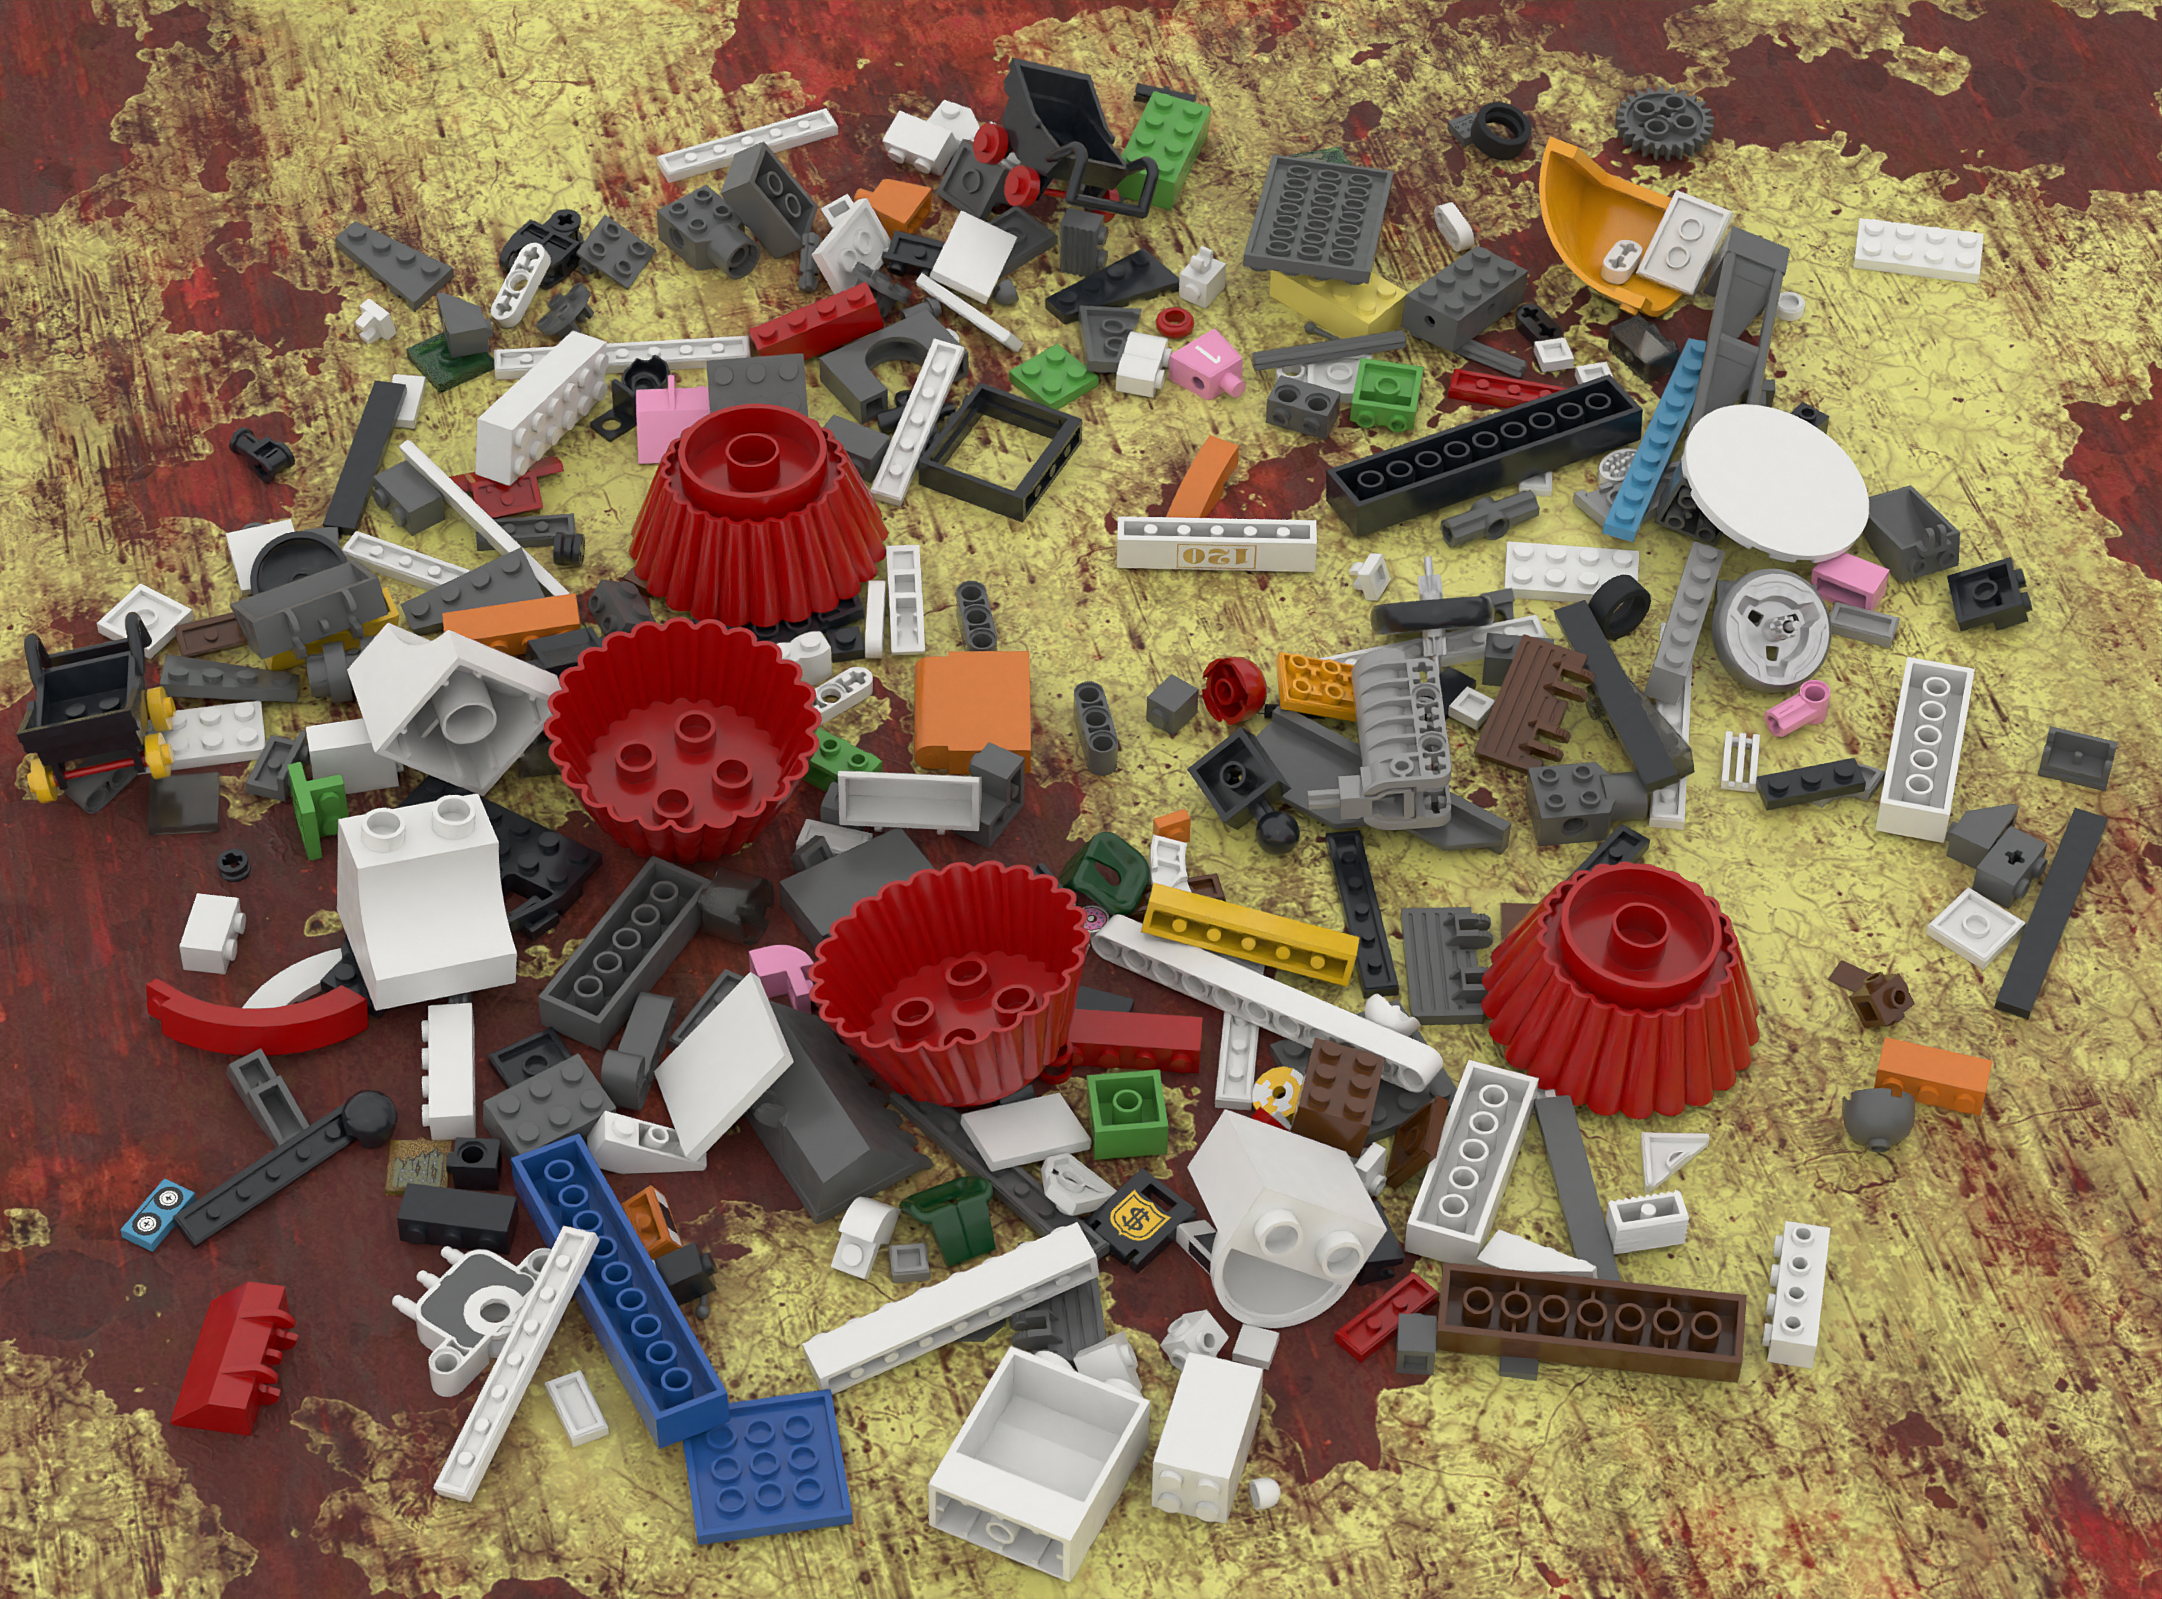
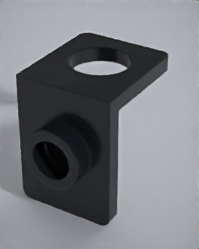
M616 378L611 381L613 408L590 422V428L608 442L614 441L637 426L636 394ZM611 420L621 424L615 430H606L602 425Z

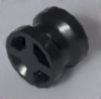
M556 532L553 547L554 564L562 565L565 562H571L574 566H582L585 554L584 534L576 533L574 536H567L564 532Z

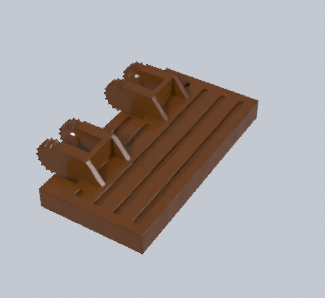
M1523 634L1474 750L1475 757L1528 775V768L1544 766L1542 760L1531 757L1532 755L1554 762H1561L1564 755L1563 752L1556 747L1539 742L1538 739L1541 736L1559 743H1569L1572 736L1570 735L1571 733L1560 728L1568 709V701L1556 698V696L1579 703L1586 702L1587 692L1579 687L1564 683L1563 679L1566 677L1585 684H1593L1596 678L1595 674L1590 670L1584 669L1588 661L1587 655Z

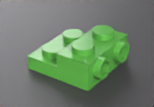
M1360 358L1351 404L1350 421L1356 422L1363 428H1370L1374 425L1388 426L1391 431L1397 433L1404 432L1406 429L1414 430L1424 367Z

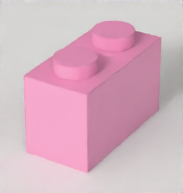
M1845 552L1836 558L1818 562L1812 570L1810 584H1817L1818 593L1826 601L1831 603L1839 602L1874 611L1886 592L1890 570Z

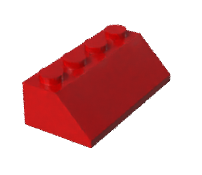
M864 282L747 330V334L758 357L803 354L805 361L885 327L876 300L867 282Z

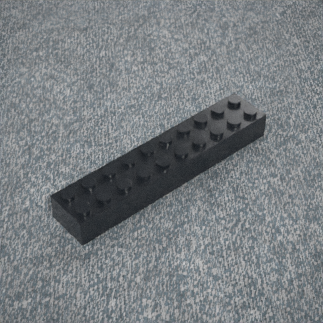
M1608 374L1326 470V501L1355 536L1360 537L1641 440L1643 409Z

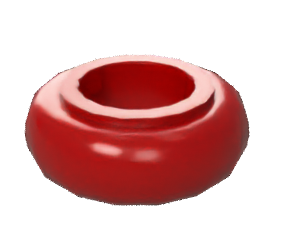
M1170 307L1162 310L1155 320L1156 329L1159 333L1172 339L1186 337L1192 332L1195 325L1194 317L1191 313L1179 307Z

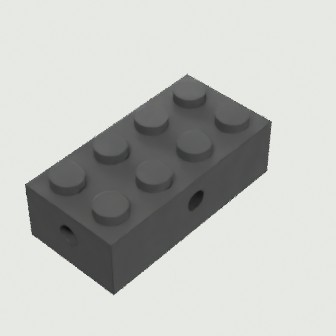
M1475 246L1406 295L1401 327L1453 353L1523 302L1528 270L1516 265L1513 261L1505 260L1491 253L1486 248Z

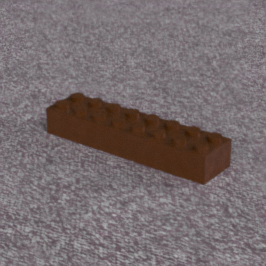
M1444 1262L1436 1350L1495 1357L1539 1359L1541 1362L1738 1383L1743 1360L1747 1295Z

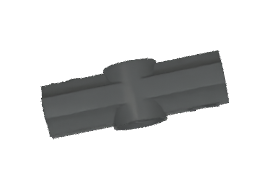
M1531 490L1523 491L1498 501H1494L1491 497H1483L1472 505L1470 511L1442 520L1440 530L1445 543L1449 547H1455L1482 536H1486L1489 540H1496L1505 535L1510 526L1539 516L1540 507L1535 494Z

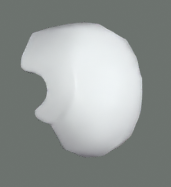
M1379 994L1371 996L1365 1003L1364 1012L1367 1020L1409 1037L1421 1026L1415 1017H1408L1400 1011V1006H1391Z

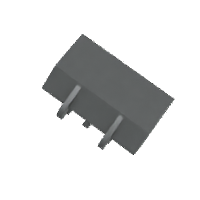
M357 560L343 563L230 604L251 650L262 660L291 650L298 660L306 658L305 644L346 629L354 639L363 637L361 624L388 615L379 578Z

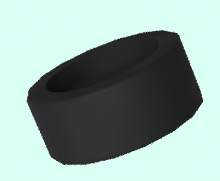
M1490 102L1479 110L1471 126L1470 136L1474 145L1485 155L1498 160H1512L1520 156L1531 136L1532 126L1528 117L1515 106L1503 102ZM1486 123L1503 125L1514 134L1516 139H1506L1497 136L1487 127Z
M1621 574L1605 582L1594 593L1588 606L1605 638L1616 640L1628 635L1644 620L1651 605V596L1631 575Z

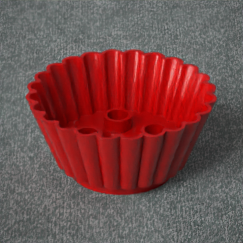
M743 404L723 408L704 416L691 427L685 428L681 432L680 438L670 442L666 453L661 458L632 527L631 535L633 540L628 553L630 557L637 560L634 566V574L642 580H648L646 584L648 593L656 597H666L665 602L670 609L675 611L690 610L693 618L699 621L706 619L716 620L719 618L720 622L730 627H740L749 622L759 627H771L778 624L782 619L793 623L804 621L811 616L812 611L817 613L832 611L838 606L839 599H849L859 594L861 591L860 583L872 580L877 575L878 570L875 563L882 561L887 555L883 541L888 537V530L881 519L882 512L844 446L835 438L831 430L821 428L815 419L808 418L786 407L771 404Z
M675 617L667 620L662 626L656 622L645 621L636 624L632 628L631 633L624 631L610 633L603 639L602 647H590L583 650L578 655V666L565 669L560 674L559 685L562 690L554 692L547 700V706L553 716L549 717L545 722L544 732L552 743L548 750L549 757L561 772L563 782L601 830L609 834L618 846L623 848L630 847L634 854L641 858L655 856L669 863L675 861L683 865H693L701 860L714 862L723 853L730 855L738 853L744 843L756 841L763 830L772 823L808 772V763L819 748V739L815 733L821 724L822 716L815 707H812L816 698V690L809 683L801 681L803 670L797 662L790 659H782L783 653L777 644L771 641L757 642L756 635L747 628L735 627L727 630L722 622L715 619L702 620L695 625L687 618Z
M985 861L975 867L966 862H956L947 865L941 871L923 869L911 875L908 881L898 880L885 884L879 889L877 896H869L858 900L850 910L851 915L841 917L832 923L829 928V933L832 937L824 939L815 948V955L819 961L815 962L808 971V977L815 984L809 992V997L820 1008V1018L897 1093L908 1094L913 1100L918 1102L927 1101L949 1107H967L993 1102L1009 1096L1029 1084L1042 1072L1047 1064L1052 1063L1056 1059L1059 1048L1067 1042L1091 937L1090 932L1085 928L1087 912L1084 908L1075 906L1077 896L1074 891L1067 888H1058V880L1052 875L1039 874L1034 876V871L1027 865H1014L1005 869L1004 864L998 861Z
M1626 861L1619 862L1616 865L1598 864L1591 871H1577L1567 881L1558 883L1509 931L1507 937L1492 951L1490 957L1492 965L1482 976V985L1488 993L1481 1001V1008L1487 1017L1493 1019L1488 1029L1491 1038L1498 1044L1506 1046L1504 1050L1506 1061L1515 1068L1527 1070L1528 1076L1539 1078V1089H1554L1556 1096H1571L1573 1106H1580L1586 1103L1591 1111L1601 1116H1611L1621 1111L1629 1118L1640 1120L1651 1116L1654 1111L1665 1116H1676L1682 1113L1686 1104L1692 1106L1707 1105L1714 1097L1713 1090L1724 1091L1734 1086L1736 1083V1071L1743 1070L1751 1064L1750 1046L1756 1044L1760 1038L1756 1021L1759 1014V1005L1731 919L1722 913L1720 904L1715 898L1704 894L1703 888L1699 884L1686 880L1677 872L1668 871L1652 864H1633Z

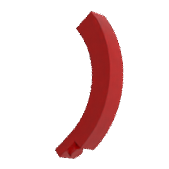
M157 978L146 984L148 1014L161 1021L162 1034L175 1041L207 1051L247 1056L262 1049L265 1056L284 1055L335 1044L368 1029L367 999L343 985L314 999L287 1006L236 1008L198 1000Z

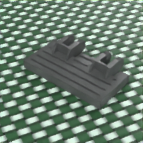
M1471 907L1401 908L1400 921L1410 1017H1415L1421 1025L1483 1024L1481 1001L1488 991L1482 985V976L1488 967H1478L1476 950L1479 948L1486 949L1493 943V936L1490 931L1488 932L1491 926L1490 917L1485 915V913H1472Z
M1098 1277L1026 1308L1024 1312L1020 1311L1012 1314L1009 1319L1010 1328L1013 1331H1018L1011 1338L1013 1347L1023 1351L1032 1350V1355L1039 1351L1055 1353L1064 1358L1075 1369L1076 1365L1073 1359L1080 1350L1091 1347L1106 1339Z

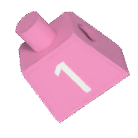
M1215 328L1169 356V379L1205 400H1212L1224 392H1227L1233 398H1237L1246 388V383L1242 380L1243 360L1241 355Z

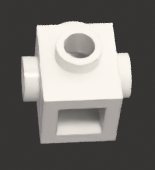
M1208 1310L1183 1314L1169 1326V1334L1160 1346L1169 1356L1170 1362L1182 1372L1188 1352L1217 1358L1216 1354L1229 1336Z

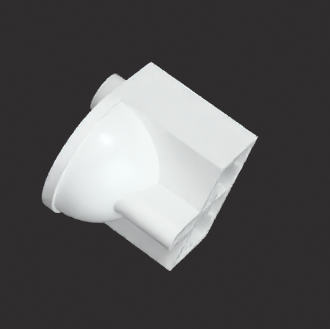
M1226 1109L1187 1167L1217 1228L1213 1242L1211 1281L1214 1291L1223 1308L1231 1316L1251 1326L1261 1328L1288 1327L1303 1323L1323 1313L1345 1293L1387 1231L1347 1152Z

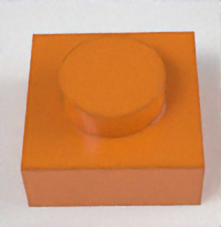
M1185 809L1154 818L1153 834L1184 843L1189 842L1191 818Z

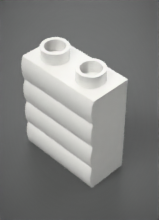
M1010 1346L928 1483L929 1526L1070 1582L1077 1573L1089 1547L1098 1536L1109 1512L1120 1497L1129 1477L1137 1467L1149 1443L1150 1400L1143 1398L1136 1387L1124 1380L1110 1378L1101 1382L1073 1370L1072 1366L1064 1358L1055 1353L1039 1351L1032 1355Z

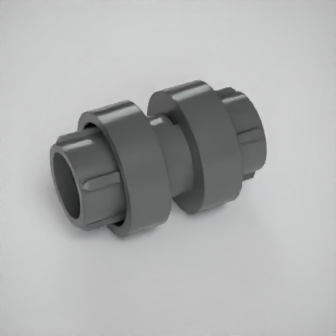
M377 635L359 638L361 649L356 648L345 652L343 641L322 644L323 653L308 655L305 659L312 697L322 698L331 696L333 704L353 701L351 690L353 686L347 669Z

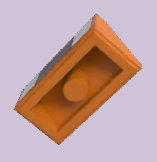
M652 1185L621 1204L651 1260L683 1247L667 1199Z

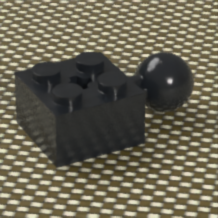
M1240 727L1187 769L1225 824L1239 830L1255 818L1258 822L1255 831L1256 840L1261 849L1266 853L1284 855L1295 848L1300 837L1297 821L1286 812L1274 811L1271 806L1272 803L1292 788L1255 735Z

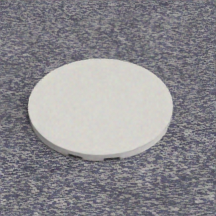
M1760 405L1726 406L1716 409L1701 418L1685 441L1684 454L1681 457L1683 477L1688 480L1692 489L1690 493L1704 515L1719 530L1748 549H1751L1753 546L1769 553L1770 558L1795 563L1796 560H1811L1812 563L1836 558L1845 553L1857 541L1866 526L1869 515V498L1863 478L1857 467L1834 440L1817 427L1795 415Z

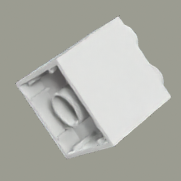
M390 623L384 626L347 669L376 754L476 794L478 793L481 796H485L542 732L547 719L553 716L547 706V700L551 694L562 690L557 675L453 631L447 630L438 638L430 641Z
M478 793L466 796L447 795L434 802L396 809L377 808L364 815L338 819L337 911L375 1010L516 982L517 952L510 932L502 894L499 869V842Z

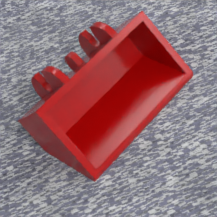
M246 1282L210 1301L170 1421L172 1425L251 1436L260 1405L276 1403L281 1393L280 1389L267 1386V1384H277L279 1378L277 1373L272 1370L273 1365H279L283 1358V1354L278 1350L292 1349L298 1340V1334L284 1331L285 1329L295 1328L296 1320L289 1312L285 1286Z

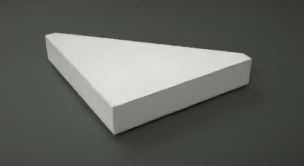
M1642 1132L1640 1141L1644 1194H1650L1708 1147L1709 1134Z

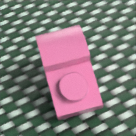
M773 945L749 951L750 972L760 978L767 997L771 998L788 994L793 1009L811 1014L812 1000L809 997V992L815 984L808 977V971L814 964L812 959L804 951L788 945Z

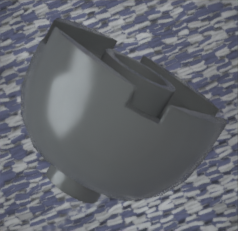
M1885 1088L1863 1089L1851 1092V1100H1848L1845 1096L1842 1098V1115L1845 1129L1856 1142L1868 1146L1869 1151H1889L1890 1146L1899 1144L1908 1137L1914 1127L1915 1098L1903 1091L1902 1098L1892 1096V1089Z

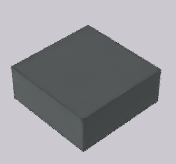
M1501 1356L1499 1376L1537 1381L1539 1359Z

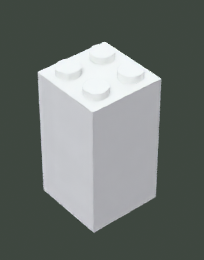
M1188 1352L1153 1461L1152 1507L1160 1508L1168 1513H1182L1198 1517L1206 1522L1216 1521L1227 1524L1260 1417L1263 1381L1262 1368Z

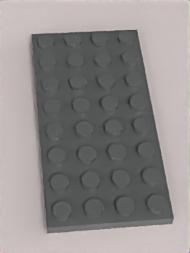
M1273 154L1244 252L1243 266L1250 267L1252 270L1259 272L1274 270L1281 271L1288 276L1302 274L1324 281L1338 279L1352 285L1369 284L1392 187L1394 171Z

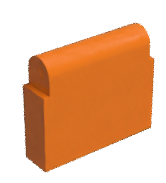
M948 651V656H930L917 661L914 667V760L919 766L926 769H948L949 774H971L969 764L975 753H980L990 742L1024 757L1025 774L1031 773L1029 651Z

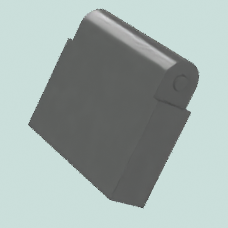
M897 827L780 881V905L812 946L816 948L821 941L832 937L829 933L832 923L841 917L851 915L850 910L858 900L869 896H877L879 889L889 882L898 880L908 881L909 877L917 871L935 868L903 829Z

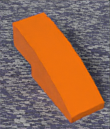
M1210 435L1189 467L1166 517L1206 518L1223 495L1224 483L1238 465L1239 445Z

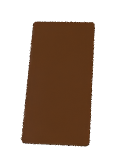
M1841 960L1828 980L1856 992L1865 985L1864 979L1872 974Z

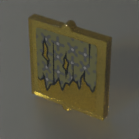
M423 1137L418 1138V1140H391L385 1194L404 1195L407 1183L448 1188L449 1174L446 1172V1160L448 1152L452 1150V1140H425Z

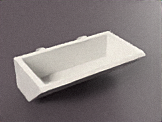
M838 771L839 825L874 826L875 832H882L883 827L937 829L938 835H945V830L979 831L982 777Z

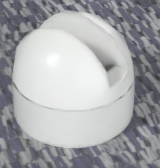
M1258 1478L1250 1481V1496L1257 1511L1270 1508L1278 1502L1281 1493L1280 1486L1275 1480L1271 1478Z

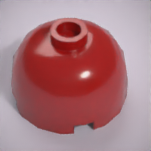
M1222 657L1210 662L1203 672L1202 679L1207 678V688L1202 689V697L1207 710L1215 720L1221 722L1223 719L1228 723L1227 725H1234L1253 718L1261 711L1266 702L1267 684L1263 672L1257 664L1244 657Z

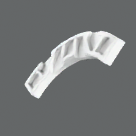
M1153 834L1149 852L1152 886L1153 883H1158L1191 892L1187 882L1188 876L1185 865L1187 843ZM1203 949L1263 975L1265 968L1263 964Z
M341 948L306 958L278 973L262 985L242 1008L287 1006L295 1002L300 1003L322 991L320 980L342 959Z

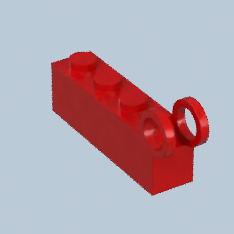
M1074 1009L1067 1042L1059 1048L1056 1059L1052 1063L1047 1064L1053 1067L1065 1065L1067 1070L1059 1076H1050L1042 1070L1038 1077L1041 1081L1050 1085L1063 1084L1072 1076L1073 1066L1078 1065L1108 1069L1124 1068L1142 1071L1160 1070L1177 1073H1199L1203 1017Z

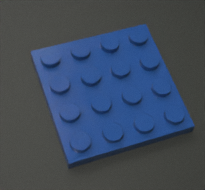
M831 1389L728 1403L730 1422L682 1440L698 1545L853 1524Z

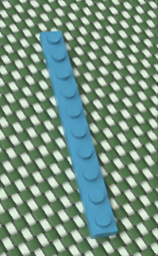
M1688 338L1604 522L1603 534L1630 542L1635 541L1691 416L1706 347L1705 341Z

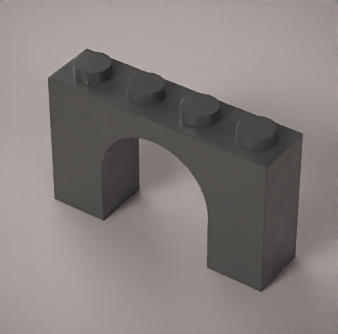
M926 309L820 357V381L851 415L863 425L876 419V412L888 410V389L871 372L872 369L884 362L893 360L910 361L922 367L934 339L959 346L962 345ZM965 348L964 356L952 383L969 376L968 351Z

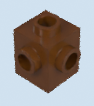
M1883 972L1874 973L1864 979V986L1849 996L1864 1028L1893 1025L1901 1021L1905 1017L1904 1012L1915 1004L1906 982L1899 973L1885 975Z

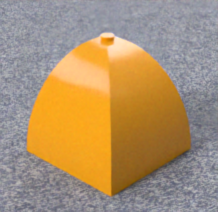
M1550 136L1540 169L1539 198L1547 233L1562 260L1586 284L1605 298L1620 304L1619 309L1636 316L1639 311L1651 317H1658L1668 312L1684 294L1638 277L1636 274L1638 267L1630 278L1622 284L1609 283L1601 277L1600 273L1604 258L1613 246L1621 240H1631L1642 247L1641 263L1672 198L1608 174L1579 147Z

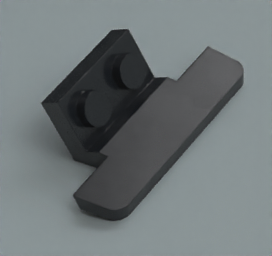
M592 627L527 641L524 662L552 674L562 673L565 669L578 666V655L583 650L590 647H602V641Z

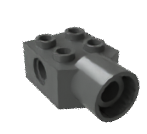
M704 185L657 210L659 240L696 271L719 268L731 279H740L748 275L757 265L761 254L760 246L745 234V225L732 207L709 186Z
M1597 762L1528 768L1525 797L1538 846L1604 841L1607 839L1614 822L1645 819L1647 816V792L1636 771L1609 774Z

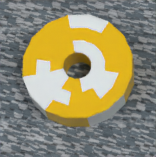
M1289 1067L1272 1068L1262 1074L1255 1082L1252 1090V1103L1255 1109L1258 1110L1259 1107H1262L1270 1115L1273 1112L1280 1111L1287 1121L1292 1123L1303 1079L1302 1074ZM1286 1093L1283 1098L1277 1099L1279 1094Z

